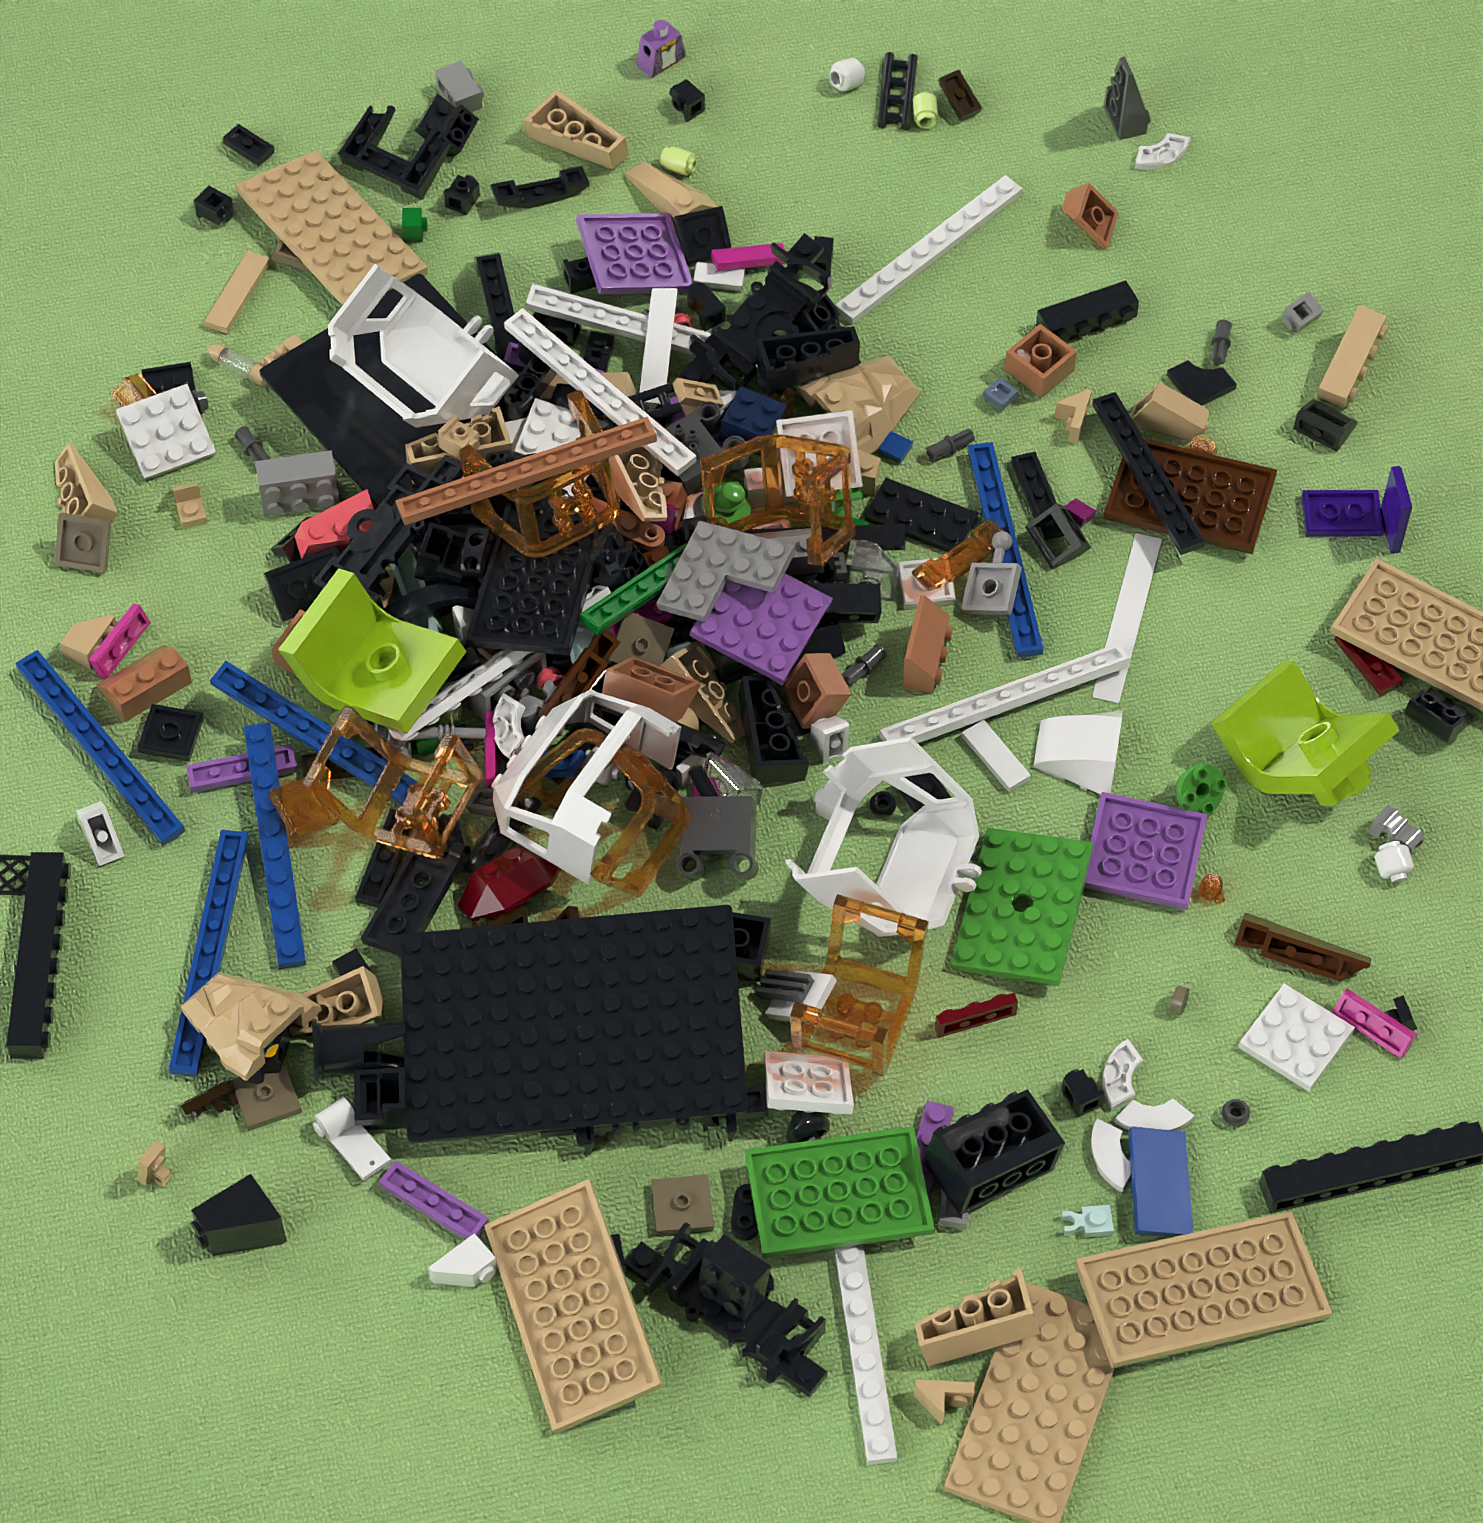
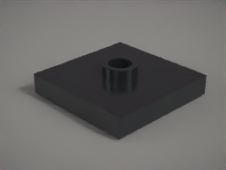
M723 206L674 217L686 264L712 259L711 250L732 248Z
M152 704L137 746L138 753L190 761L204 720V714L197 711Z

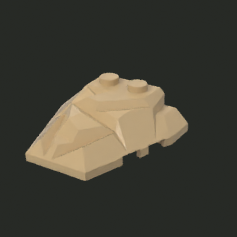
M890 356L863 362L858 366L804 382L797 387V392L811 408L820 404L827 413L853 410L858 449L871 455L879 450V447L890 431L893 432L901 417H904L921 393Z
M218 972L181 1006V1010L198 1033H202L205 1036L211 1050L215 1049L224 1067L247 1081L265 1064L263 1049L292 1022L302 1028L305 1027L321 1011V1006L297 992Z

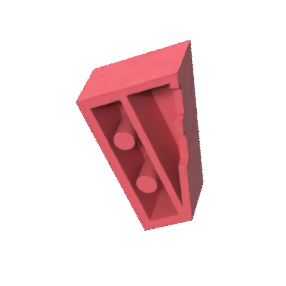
M367 489L301 522L295 535L301 559L334 546L338 547L340 553L346 549L351 542L347 532L351 517L361 510L373 509ZM369 520L361 523L359 531H368L372 527L373 522Z

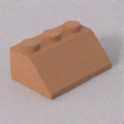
M920 595L905 655L902 688L933 694L935 684H941L943 669L939 667L940 663H946L948 648L944 646L946 641H951L953 627L949 626L950 615L924 595Z
M162 645L99 682L96 686L123 721L127 722L149 709L152 704L159 703L191 684L192 680L188 664L175 648Z
M632 656L606 669L602 694L648 707L672 722H676L683 718L700 688L701 682Z

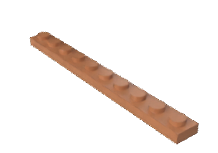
M644 417L395 501L404 525H408L657 442V436L648 417Z

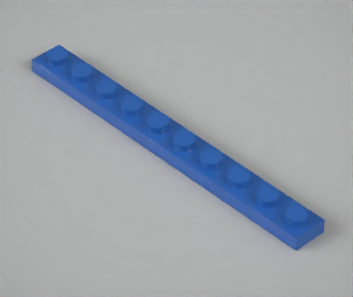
M993 442L968 445L967 452L992 556H994L995 551L992 545V537L999 531H1005L1012 537V546L1005 551L1003 563H1018L1022 567L1012 614L1007 615L1017 658L1043 655V645Z
M36 650L16 662L17 670L161 845L167 844L184 833L185 828L42 654Z
M225 661L210 679L211 685L426 822L430 821L443 804L444 800L440 795L228 661Z
M269 722L244 726L279 969L304 966L306 965L271 724Z
M221 830L183 1004L221 970L249 840L248 832ZM182 1010L169 1072L174 1075L198 1077L206 1038L202 1033H198Z

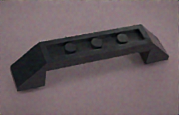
M499 252L474 256V262L478 277L481 280L490 323L494 330L495 351L504 360L508 343L518 344V339L509 333L504 326V322L515 313L501 255Z

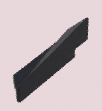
M602 706L601 708L606 721L611 725H616L623 716L622 713ZM677 721L674 722L681 726L677 751L716 761L719 760L725 747L724 741Z

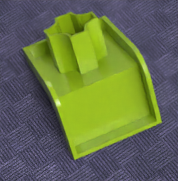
M339 568L278 649L305 688L324 704L336 710L406 734L431 700L437 696L438 690L466 653V650L457 638L401 621L382 610L371 599L354 573Z
M1295 661L1281 662L1211 722L1239 771L1252 786L1266 794H1314L1321 806H1335L1338 802L1349 796L1358 795L1372 782L1368 776L1373 771L1367 759L1400 731L1390 713L1344 715L1333 712L1316 697Z

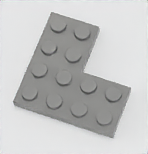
M699 521L656 603L658 610L706 622L727 581L775 593L796 552L794 545Z

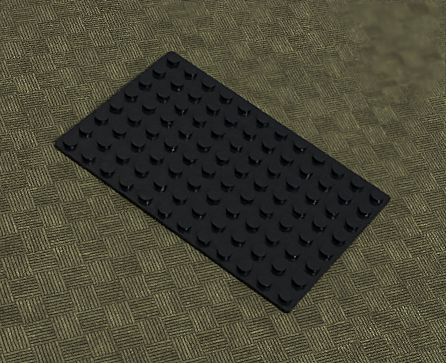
M416 274L403 282L462 329L466 327L468 323L422 274ZM394 288L389 290L367 318H387L403 298V294ZM327 328L262 367L259 371L260 376L327 451L332 450L333 458L363 491L368 490L370 499L378 507L389 494L386 488L407 463L405 445L430 434H438V430L446 423L416 428L402 420L403 417L344 368L330 360L331 337L328 335ZM380 331L353 335L355 364L414 413L435 409L436 406L382 363ZM474 333L471 336L475 338L477 336V333ZM486 342L482 344L493 354H495L498 358H500ZM504 396L500 399V401H499V402L497 403V405L494 407V408H496V407H498V406L500 407L502 416H503ZM464 419L458 421H460L463 424H466L468 422H471V419ZM481 470L474 471L473 474L479 473ZM591 472V474L588 476V478L586 479V481H587L588 479H590L591 477H593L592 472ZM408 473L401 481V484L413 493H416L420 488L419 485L412 483ZM556 475L543 480L552 482ZM502 518L441 521L440 525L467 534L468 528L494 527L497 531L499 530ZM424 521L428 527L430 521ZM415 532L411 545L419 553L425 534L418 535Z
M730 905L401 935L403 1021L405 1022V1035L403 1037L407 1139L410 1143L747 1113L748 1097L733 912Z

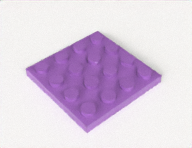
M670 213L577 215V227L599 295L651 293L654 288H677V293H687V288L693 281Z
M784 574L775 593L727 581L707 621L697 620L690 631V636L783 685L830 606L832 598L787 574Z
M1102 792L1090 841L1093 842L1094 849L1084 888L1187 910L1208 814L1190 810L1185 811L1176 807Z

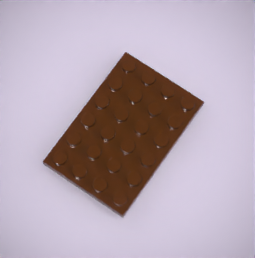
M1144 439L1205 540V543L1253 555L1277 476V469ZM1122 457L1103 519L1168 534Z

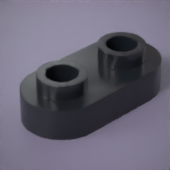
M750 1184L738 1187L734 1193L731 1232L737 1239L742 1241L751 1240L758 1234L753 1200L743 1197L746 1194L752 1195ZM748 1220L750 1224L744 1226L740 1222Z

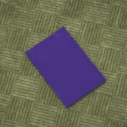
M1400 466L1391 467L1381 505L1383 527L1391 554L1400 553L1412 511V503L1402 467Z
M1302 490L1301 498L1306 537L1383 536L1384 530L1378 490Z

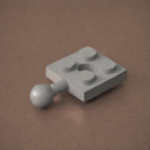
M999 531L992 537V545L995 549L992 563H971L961 611L965 614H1012L1022 567L1018 563H1003L1005 551L1012 546V537L1009 533ZM992 584H996L995 590L992 593L986 594L987 588Z

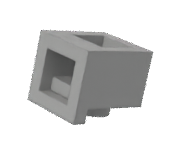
M1307 292L1285 308L1282 313L1284 316L1282 321L1287 329H1294L1298 333L1310 323L1319 319L1324 310L1311 293Z

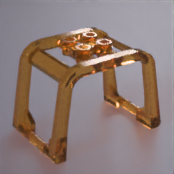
M576 390L568 394L570 413L578 422L580 437L576 438V440L602 432L603 430L582 391ZM470 444L459 450L464 477L473 475L474 472L479 473L493 468ZM610 457L555 475L533 487L516 488L502 493L516 504L522 536L497 515L488 498L471 503L473 515L523 555L543 557L552 554L608 525L620 513L621 503L619 495L614 488L609 462ZM590 474L595 478L607 500L608 506L599 513H597L590 502L593 492L584 481V477ZM574 483L571 488L574 496L565 498L561 489ZM551 495L548 504L553 509L552 522L558 528L559 533L541 542L533 502ZM577 513L581 517L582 522L574 525L569 515Z
M773 434L753 438L700 460L707 523L741 532H746L773 520H788L811 525V536L806 539L808 564L812 565L824 564L856 536L855 522L852 520L849 479L851 454L847 446L789 435ZM779 448L795 450L796 462L793 463L791 469L795 475L793 494L795 499L799 501V509L783 506ZM761 450L765 509L729 524L724 517L719 516L716 518L713 487L722 482L726 466ZM805 452L816 454L817 466L814 469L812 461L805 457ZM826 456H830L833 458L827 462ZM840 471L842 472L845 517L830 514V502L836 498V491L831 487L830 479ZM821 527L839 530L822 543Z
M344 706L333 727H331V731L319 753L312 762L301 786L356 833L382 844L438 859L442 858L447 848L446 842L472 792L481 784L484 775L460 738L455 735L445 733L433 755L436 760L434 765L400 753L354 708ZM358 733L388 760L359 816H356L329 791L331 771L324 764L340 735L349 739ZM451 758L456 761L463 772L446 768ZM405 770L421 775L417 783L412 784L408 788L407 797L402 807L398 808L395 812V819L397 821L392 830L387 831L375 827ZM438 781H442L438 789H435ZM452 784L465 787L466 789L440 836L436 831L438 829L436 819L440 811H445L450 806V799L447 793ZM414 826L416 829L412 838L401 835L405 828H412Z
M584 728L576 730L539 759L525 778L518 794L528 799L532 797L539 799L547 807L558 811L568 789L581 771L552 793L541 789V779L584 742L600 747L607 736L595 729ZM622 745L605 769L615 763L641 793V807L590 875L597 882L608 887L640 897L688 828L690 814L685 800L670 785L666 777L650 763V760L633 747ZM660 791L664 796L657 794V792ZM653 814L674 822L641 868L627 873L623 879L612 875Z
M837 894L833 903L827 959L822 974H831L902 997L896 1013L883 1010L877 1002L867 1003L855 999L851 994H842L841 996L830 994L825 1004L837 1007L838 1013L841 1015L833 1018L822 1016V1009L795 1001L790 1014L792 1049L801 1052L808 1050L870 1069L873 1074L885 1076L917 990L929 921ZM861 913L898 923L897 933L912 944L907 977L841 958L840 953L845 923L859 921ZM880 1020L892 1023L889 1032L888 1029L875 1025ZM815 1026L829 1029V1034L833 1039L838 1040L848 1037L856 1040L857 1045L863 1048L869 1047L872 1044V1060L810 1042Z

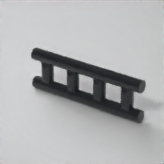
M892 52L885 54L877 122L879 128H886L887 122L901 123L902 130L907 131L910 129L917 55L910 54L908 61L894 60ZM893 69L907 70L906 78L892 77ZM891 86L904 87V96L890 95ZM889 104L903 105L902 113L888 112Z
M672 383L628 396L631 401L654 420L682 412L680 402L671 404L668 397L669 393L674 392ZM658 397L662 408L647 412L644 402ZM597 407L575 414L577 422L586 421L589 432L583 433V437L587 433L593 435L618 425L613 421V424L599 428L595 418L605 414Z

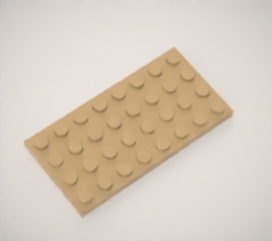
M317 150L236 184V192L342 305H344L374 264L402 283L416 274L426 275L428 272V266Z
M1376 558L1331 626L1330 633L1483 711V612Z
M589 1179L484 1225L552 1430L556 1434L664 1387L597 1195Z
M1292 1211L1077 1258L1074 1263L1111 1368L1329 1319L1332 1315Z
M1027 1283L1040 1334L996 1347L943 1491L1030 1523H1060L1115 1368H1111L1089 1304Z

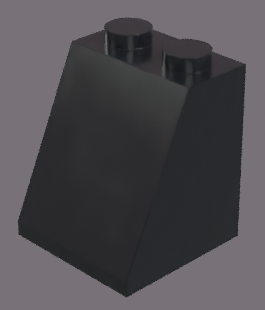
M252 1174L247 1175L191 1209L194 1219L191 1222V1226L196 1233L194 1237L202 1249L207 1247L212 1256L281 1245L287 1242L280 1214Z

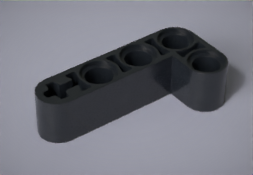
M519 340L517 357L527 365L505 393L503 417L507 421L525 418L531 410L535 398H540L557 375L552 368Z

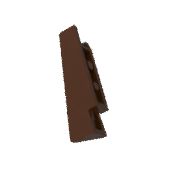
M606 630L598 636L594 634L588 648H584L539 711V718L543 715L547 717L553 708L589 691L607 667L608 659L621 642Z
M1244 913L1234 944L1261 949L1260 956L1339 982L1348 978L1351 974L1364 968H1369L1371 964V958L1249 913Z

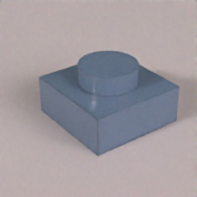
M1000 377L983 391V398L1000 411L1004 410L1018 397V390Z

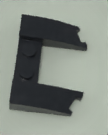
M387 105L386 113H374L373 106H369L338 152L342 163L361 172L365 169L399 185L402 191L423 200L442 166L450 148V143L447 141L442 144L437 137L441 132L437 126H434L411 162L377 147L396 111L395 107Z

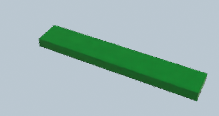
M685 543L580 613L579 620L598 636L662 593L687 544Z

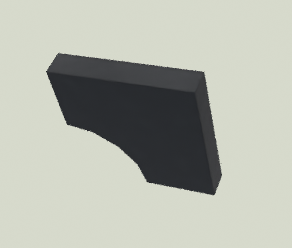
M1187 360L1167 370V377L1182 395L1201 406L1235 390L1237 385L1223 367L1203 369Z

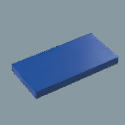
M1131 1126L1128 1130L1135 1234L1172 1238L1193 1233L1185 1132Z

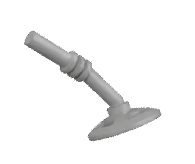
M376 723L375 738L383 756L394 766L405 767L409 765L413 758L411 741L395 739L390 732H388L386 741L384 735L386 726ZM439 724L438 727L418 730V735L411 740L437 737L439 740H442V738L448 740L450 738L452 741L455 738L485 739L486 729L460 728L454 725L449 727L448 724H445L443 727L442 724ZM392 750H393L396 754L401 755L402 758H400V757H398L397 755H395V754L392 752Z

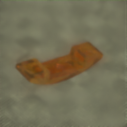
M990 518L972 530L968 539L937 560L929 559L914 569L912 575L928 591L945 586L970 571L972 562L980 563L995 550L992 545V537L995 533L1003 530Z

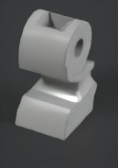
M550 679L543 687L546 696L545 700L528 695L518 701L526 707L521 717V725L526 730L536 728L540 719L539 711L556 689V686Z
M1389 805L1373 820L1368 834L1375 837H1380L1383 832L1388 833L1389 842L1400 841V844L1408 846L1411 855L1425 840L1424 835L1418 828L1408 825V819L1403 818L1399 814L1398 809L1392 808Z

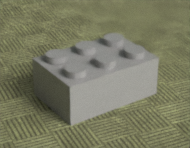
M332 450L255 461L264 516L296 511L303 512L316 508H329L340 503Z

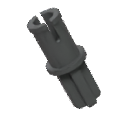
M1223 319L1216 323L1215 337L1211 341L1213 346L1211 361L1214 362V365L1226 362L1227 349L1231 346L1229 337L1232 324L1228 320Z
M242 426L236 430L235 438L244 447V453L247 456H251L254 462L271 459L262 448V442L253 436L247 426Z
M965 429L951 437L946 435L943 440L926 447L927 456L934 462L950 453L955 454L958 448L974 441L975 436L971 429Z
M875 644L862 657L858 656L855 659V663L841 674L846 684L852 686L865 674L869 675L872 672V668L882 659L886 658V651L882 646Z

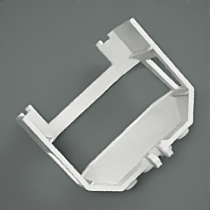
M376 264L373 265L328 324V335L331 337L330 360L344 368L403 417L402 420L416 428L447 423L454 415L458 417V420L471 419L479 414L482 417L490 414L491 409L497 405L519 376L511 367L482 345L488 341L494 331L491 325L483 327L475 338L471 336L481 326V317H473L466 327L462 329L417 292ZM392 287L403 294V298L387 318H367L389 288ZM380 331L382 363L436 406L435 409L414 413L355 364L353 335Z
M592 689L553 708L547 717L543 715L536 725L535 733L525 738L521 745L522 750L518 755L514 754L510 758L505 773L503 775L498 774L492 784L494 789L493 804L501 834L589 885L592 879L597 844L601 838V835L597 832L602 822H609L612 813L586 799V794L624 743L636 750L635 753L639 754L641 752L671 770L674 767L681 726L648 707L601 694ZM594 703L620 712L623 716L613 726L594 715ZM589 722L609 734L568 789L554 819L512 806L527 775L566 724ZM510 817L549 833L548 848H543L509 827Z
M912 737L850 747L842 754L845 758L837 766L833 767L830 765L823 771L842 792L808 873L806 874L791 859L785 860L793 872L794 879L818 902L871 931L878 937L916 933L945 925L958 890L963 892L974 891L977 884L970 878L979 877L982 872L981 867L969 863L979 839L972 798ZM932 773L956 797L936 799L904 777ZM881 781L889 783L925 804L899 827L877 884L858 867L830 871L858 802ZM868 903L864 914L852 906Z

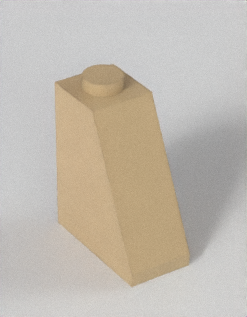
M1158 382L1134 405L1131 418L1139 428L1192 441L1198 434L1202 435L1209 425L1207 418L1210 410L1165 384Z

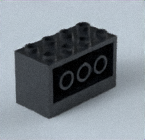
M1026 1089L1020 1093H1010L1003 1101L997 1104L989 1103L978 1113L973 1115L966 1114L948 1127L947 1125L938 1127L932 1133L933 1136L927 1147L923 1163L960 1216L1053 1171L1065 1142L1032 1094Z

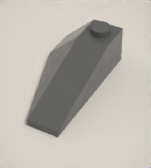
M1125 56L1120 57L1115 68V76L1110 79L1111 86H1107L1105 90L1103 106L1119 140L1145 135L1147 133V126L1150 123V114L1145 109L1133 72Z

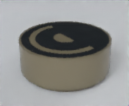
M1180 985L1176 987L1171 1001V1011L1173 1013L1183 1014L1189 997V988Z

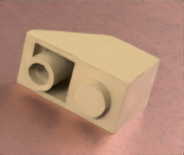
M106 615L74 624L60 643L63 657L91 670L93 666L89 662V658L117 625L115 616Z

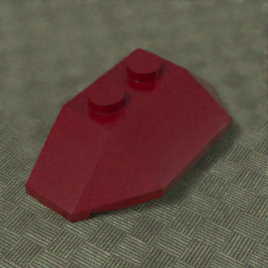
M517 845L473 872L459 901L458 908L472 922L479 921L480 918H490L505 914L551 887L562 869L522 845Z

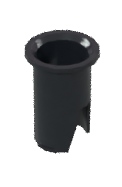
M312 1019L315 1083H319V1079H322L324 1076L354 1074V1070L405 1067L403 1057L375 1051L363 1052V1045H376L404 1036L405 1022L403 1020L401 1022L322 1026L320 1023H317L316 1019Z

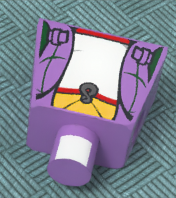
M657 20L654 23V28L643 34L640 38L637 66L653 78L686 57L680 32L665 20Z

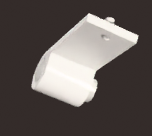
M344 1097L314 1116L315 1122L312 1125L321 1138L325 1136L363 1181L392 1162L391 1158L362 1125L355 1126L354 1109Z

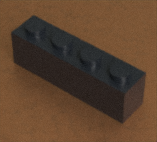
M1125 280L1037 310L1036 327L1041 324L1066 342L1079 336L1083 337L1091 332L1107 329L1112 325L1132 320L1137 317L1139 300Z

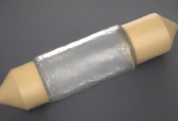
M221 344L207 347L210 358L218 362L219 365L262 387L268 385L260 376L259 371L262 366L257 362Z

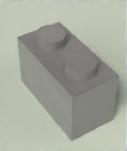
M461 61L435 70L438 90L444 99L454 107H458L461 104L470 112L483 108V89L480 84L476 85L471 70L469 68L466 69Z

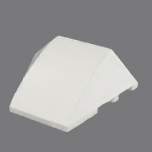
M1123 710L1089 715L1060 716L1041 720L1033 767L1058 779L1072 781L1080 785V789L1085 791L1089 789L1100 795L1102 792L1111 794Z

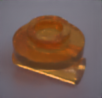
M1206 435L1194 437L1189 445L1191 450L1215 455L1218 450L1213 440Z
M1213 873L1207 874L1199 886L1201 897L1208 901L1214 900L1217 904L1225 901L1221 877Z

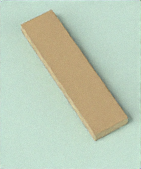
M251 251L246 252L204 320L205 327L226 334L229 332L270 265L269 257Z

